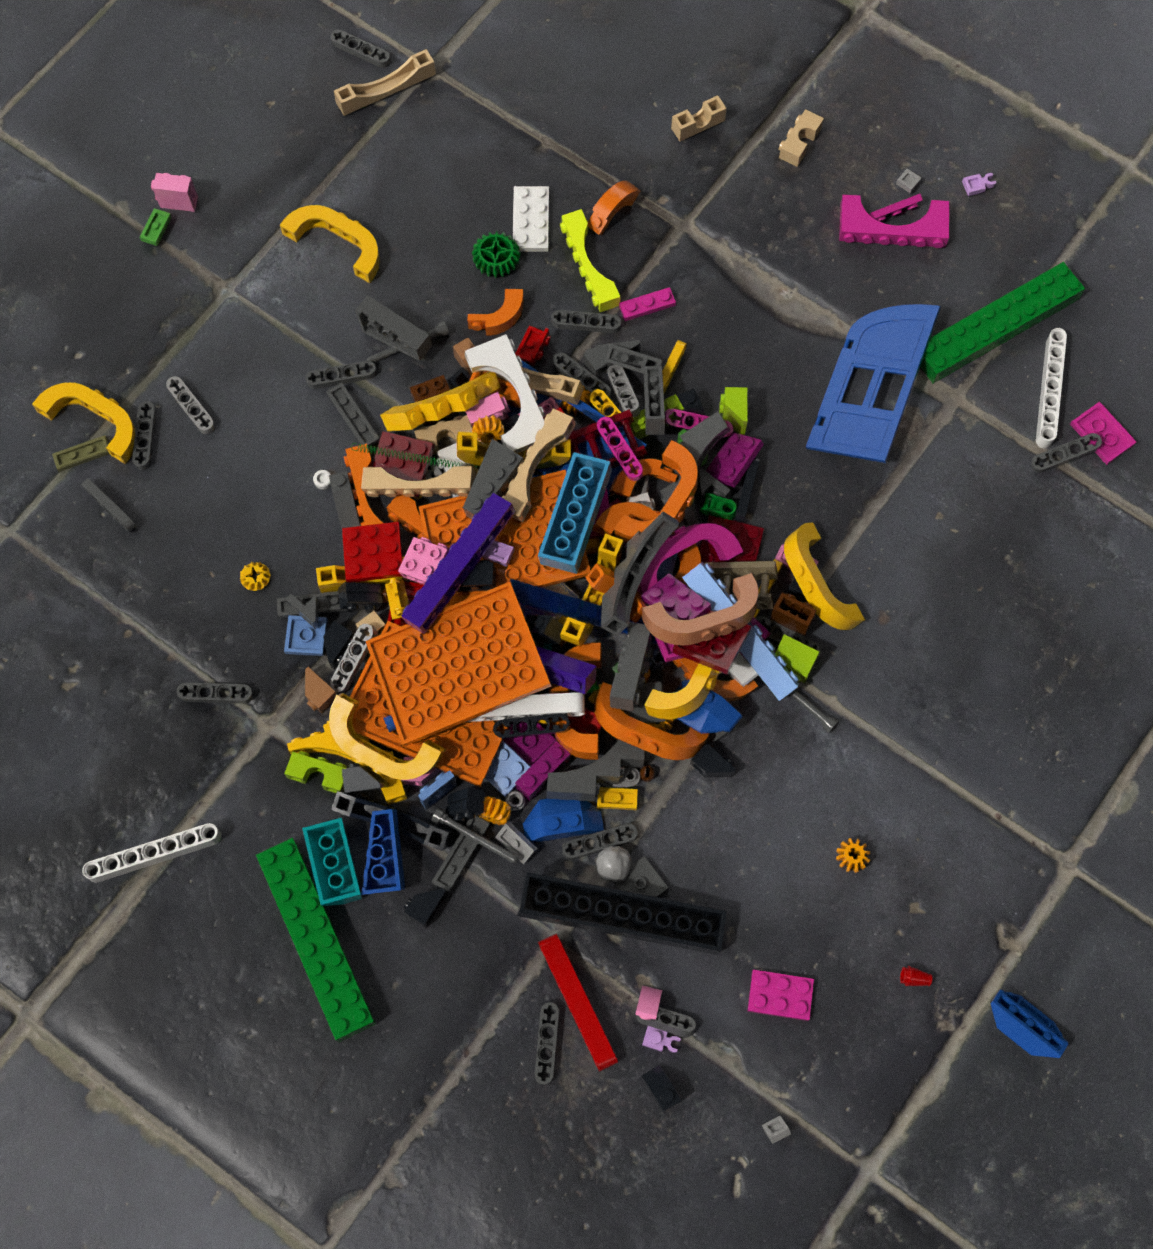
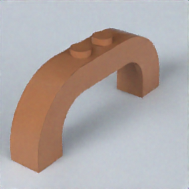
M752 573L734 578L733 593L738 601L731 607L694 619H675L665 611L662 603L658 602L642 608V620L653 636L669 644L692 645L702 641H709L712 638L736 631L751 621L757 609L758 585Z

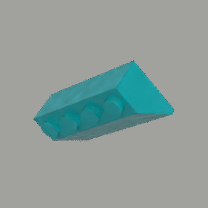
M342 818L302 828L320 905H342L361 900L362 896Z

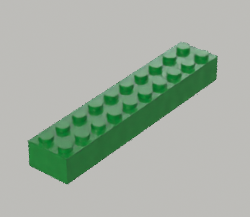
M1062 262L932 336L928 342L920 368L932 384L1078 301L1085 288L1068 266Z
M291 838L256 854L335 1040L339 1043L376 1025L325 906L320 905L317 888L296 841Z

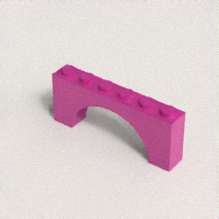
M842 195L839 241L946 248L949 239V201L931 200L927 214L920 220L908 225L896 226L879 222L865 211L859 195Z

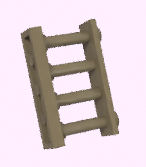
M775 561L708 563L714 570V577L717 580L719 578L724 580L723 583L726 585L725 591L729 595L731 581L734 578L752 573L755 580H762L760 594H758L757 609L774 608L772 596L768 594L769 580L778 578Z

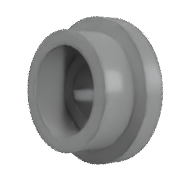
M512 791L507 795L506 803L511 806L513 811L521 810L525 805V796L519 791ZM517 798L519 799V803L513 804L512 800Z

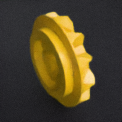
M260 561L258 563L251 562L248 565H244L243 570L240 571V581L246 589L258 591L269 583L270 571ZM253 570H255L257 574H260L257 576V582H255L253 577H250L253 575Z

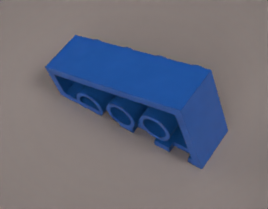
M397 809L372 811L361 895L405 889Z

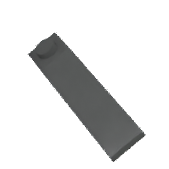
M644 366L646 435H664L665 412L662 366Z

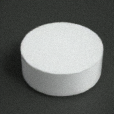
M326 470L317 471L313 476L315 486L322 490L331 486L329 475L331 474Z

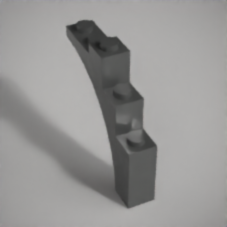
M716 412L680 435L683 440L680 444L694 457L698 473L708 452L722 437L731 431L719 412ZM674 469L672 470L677 475V481L660 491L663 495L661 500L664 505L681 480V476ZM695 495L691 507H687L684 511V517L688 522L686 524L687 527L700 524L695 508Z
M662 512L643 532L638 531L627 542V558L615 568L614 585L602 596L601 627L615 636H618L629 625L633 600L649 564L666 539L679 526V521L667 513Z
M618 739L616 744L604 756L587 766L567 772L548 773L546 799L594 801L595 795H599V783L619 784L620 777L623 778L624 766L643 767L644 760H648V752Z

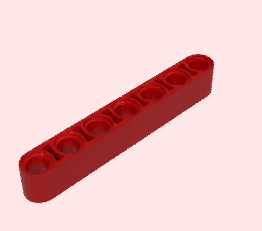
M554 934L539 941V947L599 1072L618 1063L558 935Z

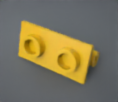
M391 578L390 583L385 584L392 620L402 618L403 610L409 603L404 580L398 581L397 578Z

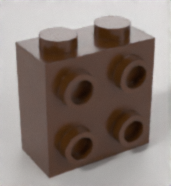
M444 375L409 387L414 403L450 390ZM452 412L442 419L452 418L455 416V414H458V412ZM426 421L423 425H434L438 421Z
M781 593L773 608L770 619L805 637L817 610L807 602L802 603L796 600V597L791 594Z

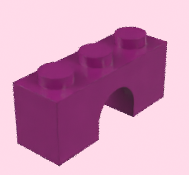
M555 741L515 782L516 789L531 801L544 788L548 773L559 772L571 760L570 753Z

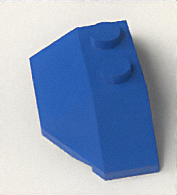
M690 680L682 681L673 693L685 688ZM710 690L707 698L699 708L686 716L676 719L697 732L705 734L721 731L730 732L742 718V715L722 696Z
M541 799L523 823L524 836L531 843L593 834L604 830L601 811L588 801Z
M1000 989L990 1003L997 1028L1030 1055L1060 1058L1069 1043L1063 1038L1055 1022L1021 995L1005 992Z

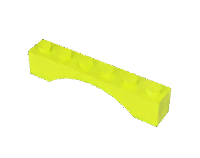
M582 209L562 215L561 231L563 234L566 233L567 245L573 249L574 261L580 265V275L586 279L585 285L587 291L593 295L592 302L594 306L598 307L600 312L618 307L620 295L615 283L600 274L587 257L585 240L588 234V222Z

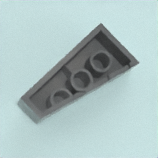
M369 295L365 297L355 310L363 333L418 361H421L433 346L430 335L426 331L416 327Z
M494 439L490 442L463 505L464 512L470 519L481 510L484 501L493 493L500 497L506 494L509 490L510 481L515 479L518 473L517 470L520 463L524 462L523 457Z
M629 622L627 626L628 637H624L623 651L618 661V672L615 673L610 693V707L633 712L635 704L639 705L641 698L639 691L640 688H644L646 679L644 674L649 672L650 661L648 660L649 657H653L655 646H652V634L645 624Z

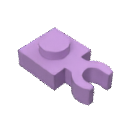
M988 173L983 178H981L980 174L963 178L962 183L967 195L972 196L983 193L986 188L995 187L996 181H989L992 179L993 173Z
M648 1026L642 1046L662 1052L663 1046H665L670 1052L677 1053L678 1049L672 1048L671 1042H680L681 1039L677 1036L666 1037V1031Z

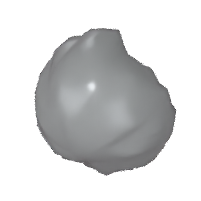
M620 846L604 848L598 854L596 860L599 877L616 883L626 880L632 865V857L629 851Z

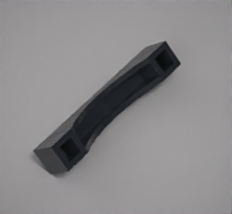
M344 789L337 791L331 810L343 815L371 822L372 811L397 809L354 792L344 793ZM397 809L400 833L437 850L443 851L447 849L453 829Z

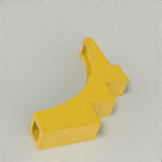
M488 371L442 394L415 403L394 406L380 414L387 431L413 430L426 421H438L452 412L467 411L478 404L479 400L501 386L496 374Z
M329 721L323 725L325 732H314L310 734V737L295 738L290 743H287L290 754L292 752L299 753V751L306 753H328L357 763L355 758L345 753L337 745L332 736ZM358 735L360 738L370 743L369 739L361 735ZM384 750L394 756L393 751ZM384 774L380 775L389 783V787L381 788L388 805L407 800L402 780L394 779Z

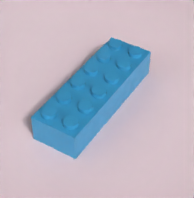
M573 453L538 553L541 565L575 574L578 573L612 473L610 461Z

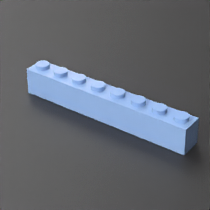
M701 562L682 577L691 590L711 604V611L715 612L733 606L737 599L725 591L726 585L720 578L717 580L714 577L712 567L708 563L704 564ZM749 622L748 625L751 626V631L740 652L780 701L798 687L799 683L797 681H799V678L793 671L789 672L785 667L787 665L785 660L781 656L777 657L773 652L775 648L769 640L765 641L761 635L763 633L757 625L753 626Z

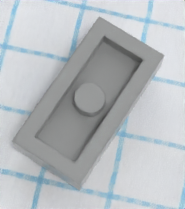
M510 822L505 823L495 837L512 854L516 855L523 865L529 861L538 849Z

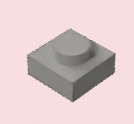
M906 169L897 180L896 185L911 193L920 183L921 177Z
M781 1116L762 1125L772 1144L791 1135L788 1126Z

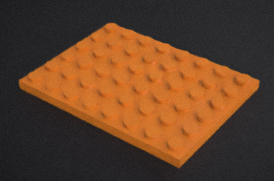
M566 470L533 477L530 484L532 506L524 521L521 522L511 517L496 537L495 541L514 547V552L507 567L493 562L496 568V587L511 582L515 594L586 577L591 571L586 550L577 574L541 565L538 558L539 550L566 476ZM458 496L419 506L426 539H429L435 545L441 543L447 546L448 550L453 543L458 541L463 529L467 528L472 522V519L466 516L463 509L467 496ZM456 591L444 608L485 591Z
M511 582L444 608L425 634L406 624L366 641L403 747L551 687Z
M387 621L381 634L401 626ZM370 656L350 695L351 698L359 701L352 719L355 732L411 758H415L423 743L430 740L446 749L440 761L434 766L435 768L444 772L450 770L455 777L481 787L503 740L496 736L493 731V726L497 721L464 722L403 747L397 730L389 732L383 719L391 715ZM504 724L498 729L502 734H504L505 730H508Z

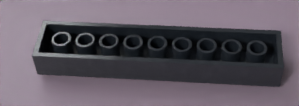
M526 872L517 916L717 955L721 952L727 911Z

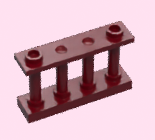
M630 409L609 417L617 428L621 427L624 429L631 450L638 460L648 455L644 445L638 447L630 425L635 421ZM597 422L571 432L568 439H571L572 453L581 454L578 446L586 441L589 442L593 456L603 459L595 440L598 436H601L597 428ZM606 423L602 424L609 435L611 433L609 426ZM615 437L610 440V444L613 446L617 445ZM628 452L620 454V459L623 461L630 458ZM615 457L607 460L610 461L611 468L620 466Z

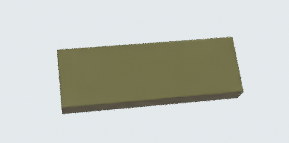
M104 435L53 453L52 456L58 472L109 455L106 449L109 444L107 437Z

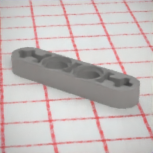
M611 365L607 369V374L622 410L630 409L633 417L640 414L639 402L623 367ZM620 383H625L624 386H621V387H618V386H617V385L620 384ZM624 395H631L629 398H622Z
M179 377L169 378L166 386L184 412L201 433H212L215 429V424L211 416ZM175 383L181 391L178 392L172 385ZM184 395L190 396L188 402H181V398ZM194 408L201 410L198 415H192L191 411ZM202 418L207 424H209L207 428L206 426H203L201 421Z
M362 624L357 629L331 678L330 687L335 692L344 693L349 689L369 651L367 644L358 640L367 641L376 637L377 631L374 626ZM364 630H368L370 635L365 636L366 634L363 633ZM356 645L362 647V652L359 655L354 654V647ZM347 662L353 664V669L350 672L345 671V664ZM342 673V674H344V675H347L348 678H345L344 676H341L340 674ZM337 681H341L343 686L338 687L339 685L336 684Z

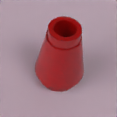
M911 966L903 967L900 973V982L905 984V986H931L932 974Z

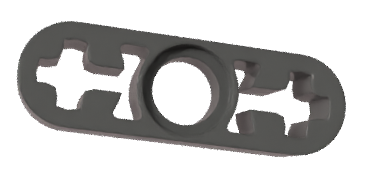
M661 1007L658 1008L656 1020H644L636 1015L637 1020L641 1024L681 1037L692 1036L696 1027L693 1018ZM668 1017L671 1023L665 1024L660 1018Z

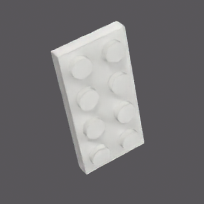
M514 186L513 239L516 240L519 246V252H548L549 186Z

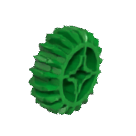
M498 231L493 235L489 232V236L483 234L482 239H478L477 244H474V250L472 251L473 263L476 264L477 270L480 269L482 274L487 273L488 277L494 274L495 278L498 274L503 277L505 272L510 274V269L515 270L520 259V249L516 240H512L511 235L506 236L504 232L499 235Z

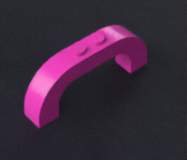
M706 523L694 524L686 528L685 526L679 527L674 530L675 533L666 539L652 559L637 591L642 595L658 582L657 571L665 559L701 540L709 542L714 547L720 560H729L742 553L743 550L736 537L720 525Z

